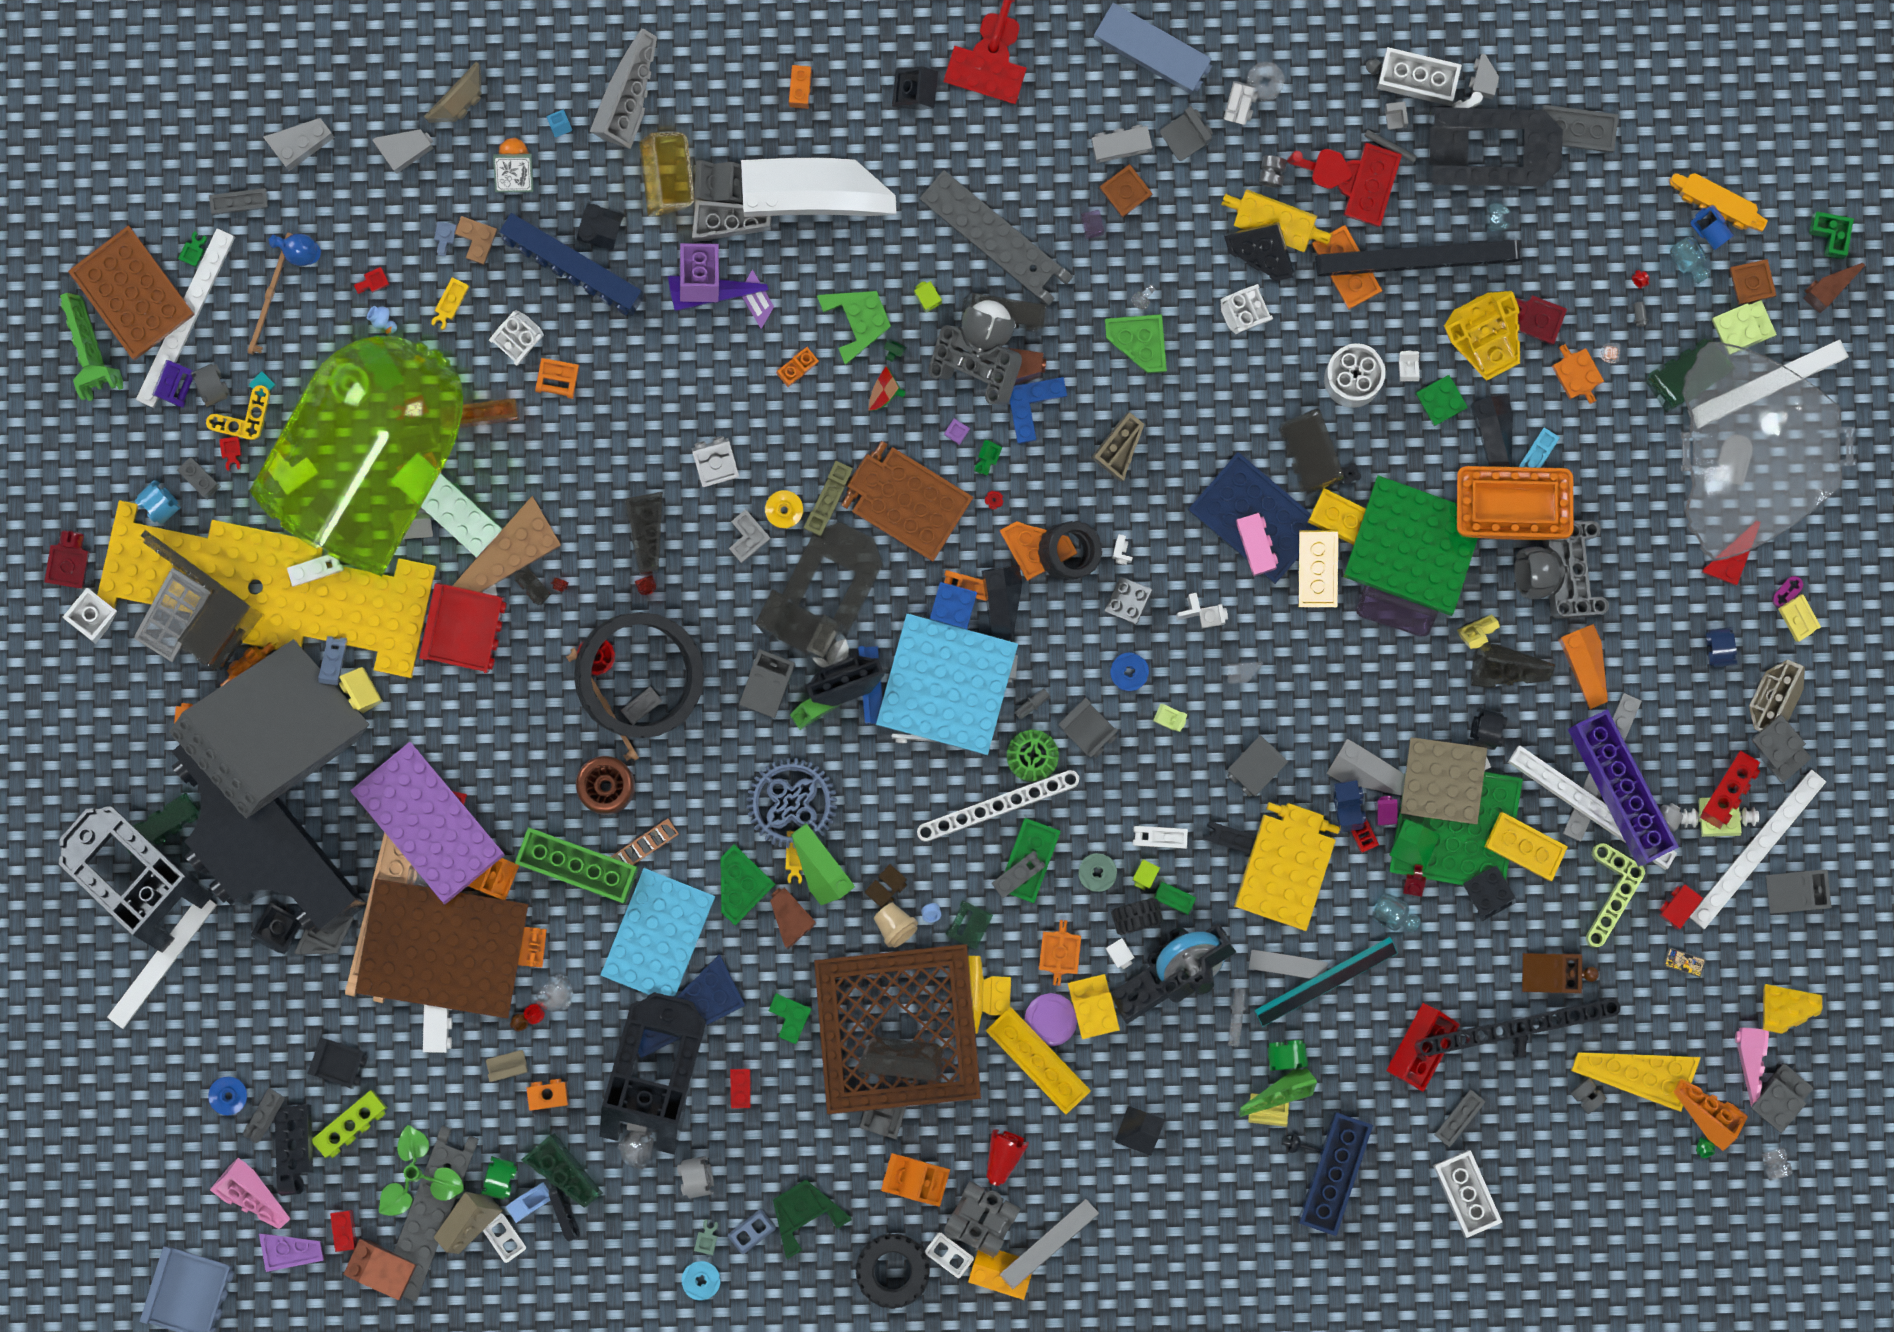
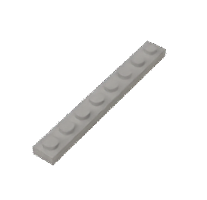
M1625 693L1622 695L1613 716V720L1624 741L1642 702ZM1589 772L1583 789L1597 799H1600L1601 794ZM1573 808L1563 834L1581 842L1591 819Z

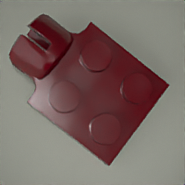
M1533 295L1530 296L1529 301L1515 298L1519 307L1518 332L1554 345L1567 309Z
M64 530L61 532L59 543L57 545H50L44 583L84 588L90 551H86L82 547L84 539L82 533Z

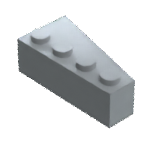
M696 200L692 239L693 242L770 231L772 216L744 217L742 204Z

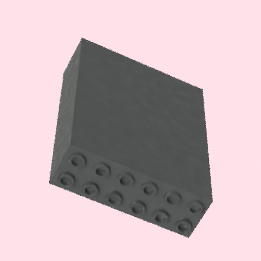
M294 639L182 712L169 731L172 737L185 749L186 753L198 764L199 768L209 776L211 781L217 785L225 797L234 804L246 819L354 745L370 725L357 709L352 708L349 700L335 685L319 683L320 668Z

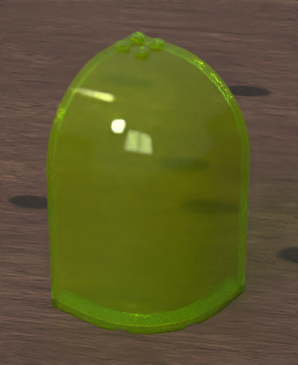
M394 336L363 338L337 350L322 363L311 378L249 492L272 519L278 518L281 521L280 526L316 549L320 546L328 550V555L382 577L444 467L458 434L463 410V391L458 373L450 365V360L443 357L444 354L435 348L430 350L428 346L421 342L416 344Z

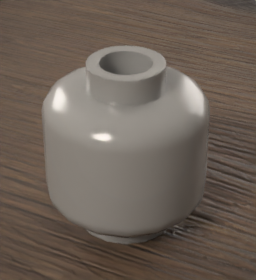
M1672 803L1670 805H1662L1659 810L1670 831L1674 832L1678 829L1683 819L1680 807Z

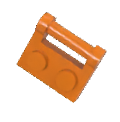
M541 358L535 392L542 393L543 391L564 395L567 398L573 399L579 365ZM544 379L569 383V388L546 385L543 382Z

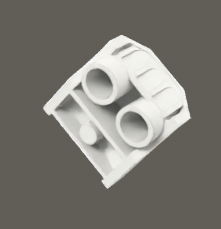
M1258 284L1221 299V312L1228 328L1235 334L1273 319L1263 301Z
M515 310L499 326L489 341L502 349L517 366L544 334L540 327L528 316Z

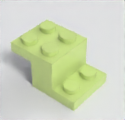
M1762 300L1750 305L1747 303L1712 318V322L1727 354L1738 349L1741 351L1777 335Z

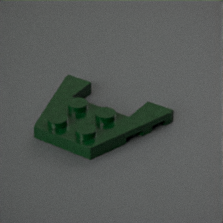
M807 1179L773 1199L787 1259L802 1251L792 1232L821 1214L827 1212L837 1229L852 1220L847 1213Z

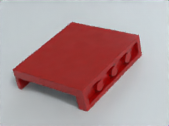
M435 583L419 659L434 660L483 671L484 673H488L490 669L493 670L495 659L492 656L493 652L497 651L499 640L496 637L497 633L501 632L503 621H500L501 614L505 613L507 602H504L505 597Z

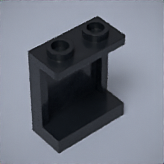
M320 1037L307 1074L354 1089L360 1083L361 1075L359 1073L361 1067L364 1068L367 1063V1052Z

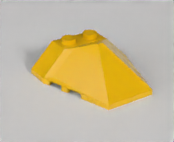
M1512 291L1486 293L1455 309L1444 324L1450 342L1486 381L1520 364V341L1518 340L1519 307Z

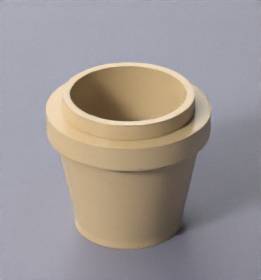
M894 903L886 905L874 916V921L888 947L893 946L895 948L900 946L917 931V920L907 915Z

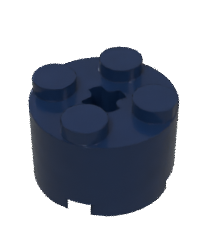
M1733 627L1710 629L1706 633L1707 647L1711 646V651L1708 654L1709 666L1713 665L1714 668L1737 665V660H1733L1736 659L1735 655H1737L1734 633H1731L1733 632Z

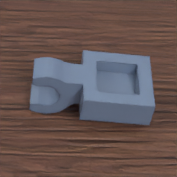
M437 222L434 241L439 242L437 248L439 256L446 257L448 244L454 245L457 225Z

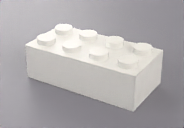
M1387 47L1377 89L1451 106L1462 65Z
M1471 1150L1433 1165L1465 1238L1502 1223Z

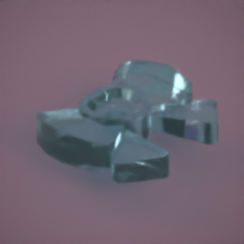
M1497 203L1489 205L1490 223L1488 228L1492 231L1506 230L1510 223L1500 220L1502 219L1501 215L1510 213L1508 208Z

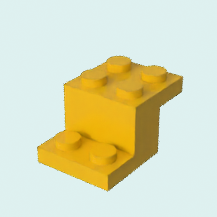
M1105 974L1067 983L1082 1039L1120 1030Z

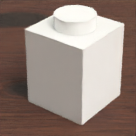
M1122 938L1105 948L1117 968L1122 967V969H1125L1133 964L1131 960L1134 956Z

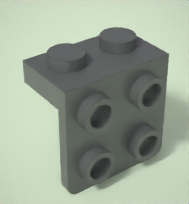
M1192 106L1185 109L1182 116L1160 130L1161 136L1179 161H1183L1212 140V130L1207 124L1204 126L1200 120L1202 119L1201 114L1197 109L1194 110Z

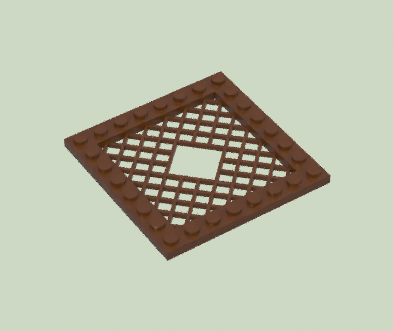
M967 944L814 960L828 1115L982 1099ZM949 966L950 973L943 967ZM928 968H936L931 975L924 970ZM940 969L948 974L942 983L934 978ZM917 970L912 977L905 971ZM921 971L929 977L923 985L915 980ZM898 972L893 979L886 973ZM902 973L910 979L904 987L896 982ZM879 974L874 981L867 975ZM883 975L891 981L885 989L877 984ZM860 976L855 983L848 977ZM863 977L872 983L866 991L858 986ZM836 978H841L836 984ZM844 979L852 984L847 993L838 988ZM949 979H951L952 992L944 986ZM931 980L939 985L933 994L925 988ZM912 981L920 987L914 996L906 990ZM893 983L901 989L895 998L887 993ZM874 985L882 991L876 1000L868 995ZM855 987L863 993L857 1002L849 997ZM942 988L950 994L944 1002L935 997ZM837 990H838L841 994L844 995L843 998H842L839 1002H838ZM922 990L931 996L924 1005L916 999ZM903 992L912 998L905 1007L897 1001ZM884 994L892 999V1002L886 1009L878 1003ZM865 996L873 1002L867 1011L859 1005ZM846 998L854 1004L848 1013L840 1007ZM951 998L953 1001V1011L946 1006ZM933 999L941 1004L935 1013L927 1008ZM913 1001L922 1007L916 1015L908 1010ZM894 1003L898 1004L924 1026L900 1056L871 1033ZM875 1005L883 1010L878 1019L870 1014ZM856 1007L864 1012L859 1021L850 1015ZM943 1008L952 1013L945 1022L937 1016ZM924 1009L932 1015L926 1024L918 1018ZM839 1010L845 1014L841 1021L839 1020ZM867 1015L875 1021L869 1030L860 1024ZM848 1017L856 1023L849 1032L841 1026ZM953 1017L955 1030L948 1025ZM934 1018L943 1024L937 1032L928 1027ZM858 1026L866 1032L860 1041L852 1035ZM945 1026L953 1032L947 1041L939 1036ZM840 1029L847 1034L842 1041ZM925 1029L934 1034L928 1043L920 1038ZM868 1035L876 1040L870 1049L862 1043ZM955 1036L957 1050L949 1044ZM849 1037L857 1042L851 1051L843 1045ZM936 1037L945 1043L938 1052L930 1046ZM917 1039L925 1045L919 1054L911 1048ZM879 1043L887 1049L881 1058L872 1052ZM860 1045L868 1051L862 1059L853 1054ZM947 1046L955 1052L949 1060L941 1055ZM842 1048L849 1053L844 1060ZM927 1048L936 1054L930 1062L921 1057ZM908 1050L916 1055L911 1064L902 1059ZM889 1052L897 1057L891 1067L883 1061ZM870 1054L878 1059L872 1069L864 1063ZM851 1056L859 1062L853 1070L845 1065ZM938 1056L946 1062L940 1071L932 1066ZM956 1056L958 1057V1069L951 1064ZM918 1059L927 1064L921 1073L913 1068ZM899 1061L908 1066L902 1075L893 1069ZM880 1063L888 1068L883 1077L874 1071ZM861 1065L869 1070L863 1079L855 1073ZM948 1066L957 1071L950 1080L942 1074ZM929 1067L938 1073L931 1082L923 1076ZM844 1068L850 1072L846 1079H844ZM910 1069L918 1075L912 1084L904 1078ZM891 1071L899 1077L893 1086L885 1080ZM872 1073L880 1079L874 1087L865 1082ZM853 1075L861 1081L855 1089L846 1084ZM959 1075L960 1081L953 1082L955 1078ZM940 1076L947 1081L946 1083L934 1084ZM920 1078H922L924 1081L928 1083L926 1085L915 1086V1084L920 1080ZM901 1080L909 1085L907 1087L895 1088ZM882 1082L890 1087L876 1090ZM863 1084L871 1089L868 1091H858ZM845 1087H847L851 1092L846 1093Z

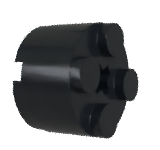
M1478 708L1476 712L1480 713L1478 717L1474 716L1471 725L1470 737L1473 738V741L1470 742V745L1495 750L1497 747L1502 746L1503 736L1501 734L1503 728L1507 725V717H1504L1501 712Z

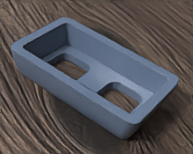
M759 1209L728 1233V1238L737 1250L744 1255L775 1231L776 1226L766 1213ZM757 1219H761L766 1225V1229L761 1233H757L752 1227V1223ZM742 1231H746L751 1238V1241L744 1246L736 1238Z

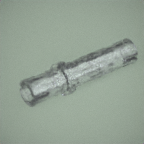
M1234 988L1233 1005L1230 1007L1232 1015L1228 1046L1240 1047L1243 1011L1246 1010L1244 1002L1247 989Z

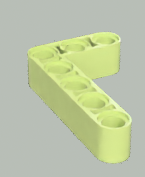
M1607 844L1596 845L1592 849V856L1602 865L1621 875V878L1586 935L1587 944L1593 948L1600 947L1605 943L1645 875L1643 866L1638 867L1634 860ZM1599 847L1606 850L1604 858L1599 857L1597 854ZM1616 857L1621 858L1623 861L1621 868H1617L1614 865ZM1633 867L1639 870L1637 878L1632 877L1630 874ZM1622 884H1627L1630 888L1629 893L1626 895L1621 892ZM1613 900L1618 901L1620 904L1618 911H1614L1611 908ZM1603 917H1607L1610 920V925L1607 928L1601 924ZM1594 933L1600 936L1598 944H1594L1591 941V936Z

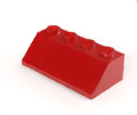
M1422 1003L1386 1071L1424 1092L1444 1053L1431 1056L1418 1055L1415 1051L1416 1041L1421 1038L1457 1031L1460 1024L1441 1011ZM1445 1038L1440 1042L1442 1048L1447 1047V1040ZM1424 1042L1422 1050L1427 1052L1429 1045L1427 1042Z

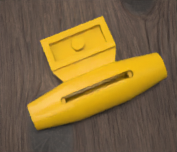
M969 956L975 1031L978 1034L982 1011L988 1015L1001 1016L1010 1007L1011 977L991 976L984 979L981 956Z

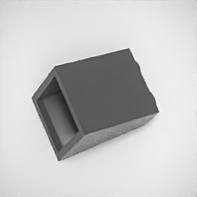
M1260 735L1229 767L1227 777L1235 784L1238 782L1242 786L1241 790L1248 797L1251 795L1255 797L1288 761Z

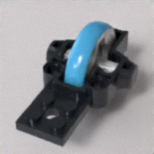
M1219 923L1205 932L1189 933L1184 928H1175L1168 934V942L1149 954L1147 961L1150 967L1111 992V996L1127 1024L1167 998L1172 1002H1180L1194 992L1203 995L1213 989V977L1222 968L1224 960L1236 953V950L1226 936V932ZM1157 976L1159 977V979H1160L1161 982H1162V983H1160L1159 985H1158V983H1157V981H1156V977H1157ZM1138 995V998L1131 1002L1132 997Z

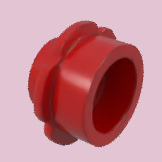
M1636 270L1632 276L1633 283L1638 288L1649 285L1648 274L1645 271Z
M990 491L985 497V504L990 509H997V507L1003 505V495L999 491Z

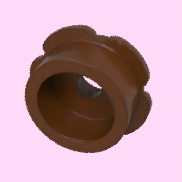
M516 1014L512 1017L510 1027L514 1028L515 1031L519 1032L527 1028L528 1021L524 1018V1014Z

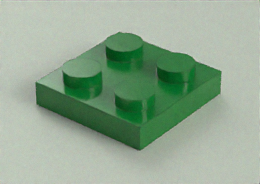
M1450 375L1415 393L1434 427L1468 408Z

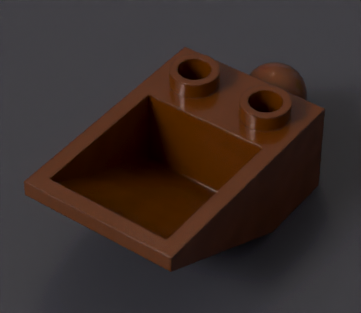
M1523 953L1522 992L1582 993V978H1585L1588 982H1594L1599 977V972L1595 967H1587L1585 970H1582V954ZM1568 961H1574L1575 966L1569 968L1567 965ZM1569 980L1574 981L1573 987L1567 985Z

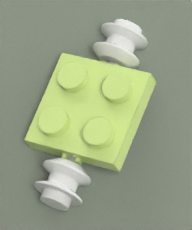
M1699 798L1700 814L1694 808L1692 812H1687L1684 809L1681 824H1684L1685 828H1687L1688 824H1692L1695 828L1698 822H1700L1702 837L1740 836L1742 833L1740 821L1744 826H1747V823L1750 822L1755 826L1756 822H1759V812L1755 811V807L1751 811H1747L1746 807H1744L1741 813H1739V807L1737 810L1733 809L1730 813L1733 816L1728 825L1723 824L1722 828L1718 829L1700 818L1710 798ZM1718 804L1721 808H1727L1724 804Z

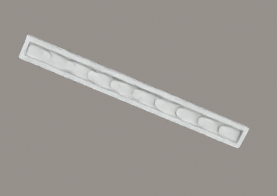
M216 229L184 297V300L195 315L165 337L136 398L137 401L155 408L159 398L153 396L152 393L166 360L174 363L177 362L235 239L233 235Z
M1518 746L1508 761L1509 764L1625 842L1605 803L1523 747ZM1671 851L1653 860V862L1666 870L1677 853Z
M1812 769L1805 775L1690 915V919L1702 929L1709 925L1826 783L1823 778Z

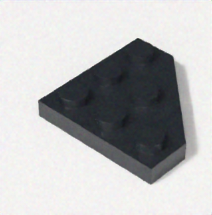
M1279 222L1224 235L1229 254L1244 260L1252 268L1258 271L1261 270L1274 281L1295 276Z

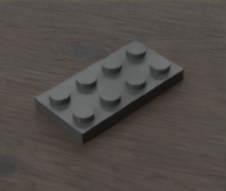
M1549 105L1542 106V110H1545L1563 129L1562 147L1614 153L1619 114Z

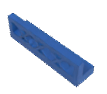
M858 646L859 656L879 659L878 646ZM881 680L871 693L863 696L866 725L877 723L883 701Z

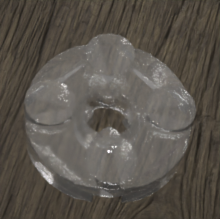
M1268 62L1258 63L1253 66L1246 80V84L1256 86L1257 98L1262 101H1270L1278 97L1283 90L1285 82L1281 69L1275 63ZM1263 77L1270 79L1268 86L1260 83Z

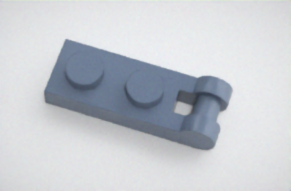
M327 636L318 677L319 683L338 685L347 647V638L334 639L332 636Z

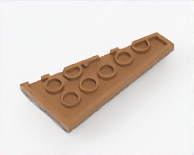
M533 496L453 586L483 592L561 546Z

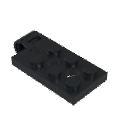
M309 1104L279 1108L275 1116L277 1191L281 1196L301 1194L304 1189V1182L298 1174L313 1173L311 1105ZM295 1121L296 1128L292 1131L291 1123ZM295 1140L297 1146L295 1150H292L291 1144ZM296 1160L297 1167L293 1170L292 1163Z

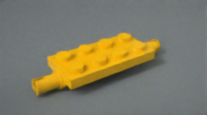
M1246 189L1242 199L1225 194L1224 201L1221 204L1237 210L1238 214L1234 226L1241 229L1279 222L1286 246L1302 252L1306 251L1310 240L1314 239L1328 245L1330 237H1332V233L1317 229V226H1315L1316 215Z

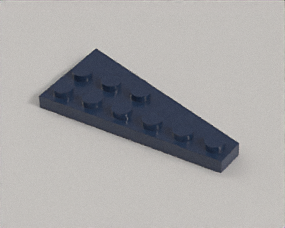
M720 954L677 996V998L694 1003L696 1010L706 1021V1026L745 1006ZM644 1029L638 1052L641 1058L681 1038Z

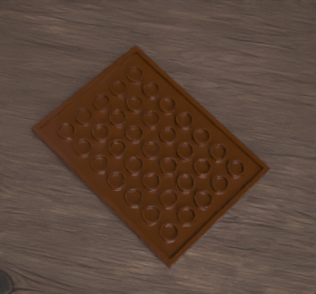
M375 879L355 993L509 1019L529 904L458 893L444 905L429 887Z

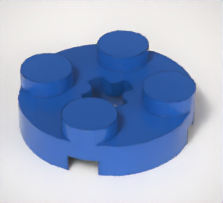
M1134 653L1119 655L1112 663L1110 670L1113 683L1120 690L1125 691L1140 689L1146 683L1149 674L1146 661ZM1127 667L1135 670V673L1132 674L1133 677L1124 674Z

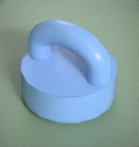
M937 903L927 904L921 910L922 918L926 922H936L941 918V910Z

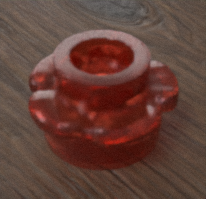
M555 577L551 584H553V589L563 592L564 589L568 590L569 582Z

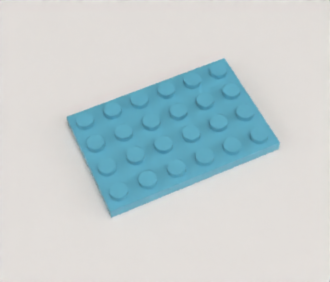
M643 868L601 976L648 995L656 992L675 997L716 896Z

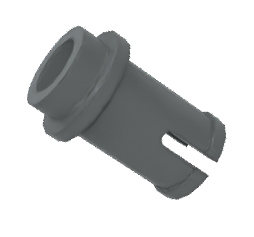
M1645 302L1634 303V324H1636V327L1647 326L1649 318L1646 317Z

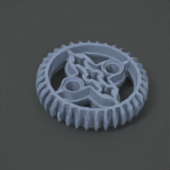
M787 758L786 765L783 764L782 760H779L780 766L778 767L773 762L772 766L774 769L770 770L769 766H766L765 768L768 773L759 772L762 778L760 779L757 776L754 778L758 784L751 783V787L755 788V791H748V794L753 795V798H747L748 802H752L751 805H747V809H753L752 812L748 813V816H755L750 822L751 824L758 823L754 829L759 830L761 828L762 830L759 832V835L763 836L766 833V841L772 837L771 844L773 845L777 840L779 841V847H782L783 842H786L787 849L790 848V843H793L792 837L777 834L771 830L772 827L783 828L792 820L799 827L807 823L809 827L813 828L812 831L815 835L819 833L821 836H824L822 828L828 831L830 828L826 823L833 824V820L829 816H836V813L831 812V809H837L836 805H831L832 802H837V798H831L832 795L836 794V791H829L833 787V783L826 784L830 778L825 777L823 779L822 777L825 772L821 771L818 774V766L812 770L813 764L809 762L807 767L805 766V760H802L801 765H798L797 758L794 759V764H791L790 758ZM789 770L801 771L813 777L812 780L807 778L801 779L793 787L783 779L777 778L772 780L771 778L780 772ZM765 783H768L767 793L769 797L775 802L767 813L768 824H765L762 820L758 805L760 792ZM816 783L820 784L826 803L825 811L819 824H816L817 814L815 810L809 805L817 794ZM781 785L784 788L783 793L775 794L773 792L774 787ZM804 786V787L807 788L808 786H810V787H809L810 793L807 794V793L805 792V793L801 794V793H802V787ZM782 799H783V803H784V804L781 806V803H780L779 800H782ZM788 800H791V801L796 800V801H795L796 806H795V807H793V806L788 807V805H789ZM803 801L805 807L800 808V803ZM792 811L793 813H796V816L793 814H788ZM804 812L811 815L810 820L807 822H803L800 819L801 814ZM775 813H777L778 815L781 814V813H783V814L781 815V817H782V820H781V821L778 820V819H777L776 821L774 820V819H775V816H774Z

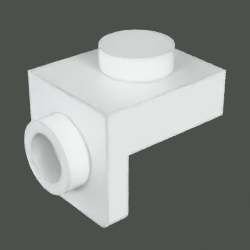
M1418 351L1400 352V381H1419Z

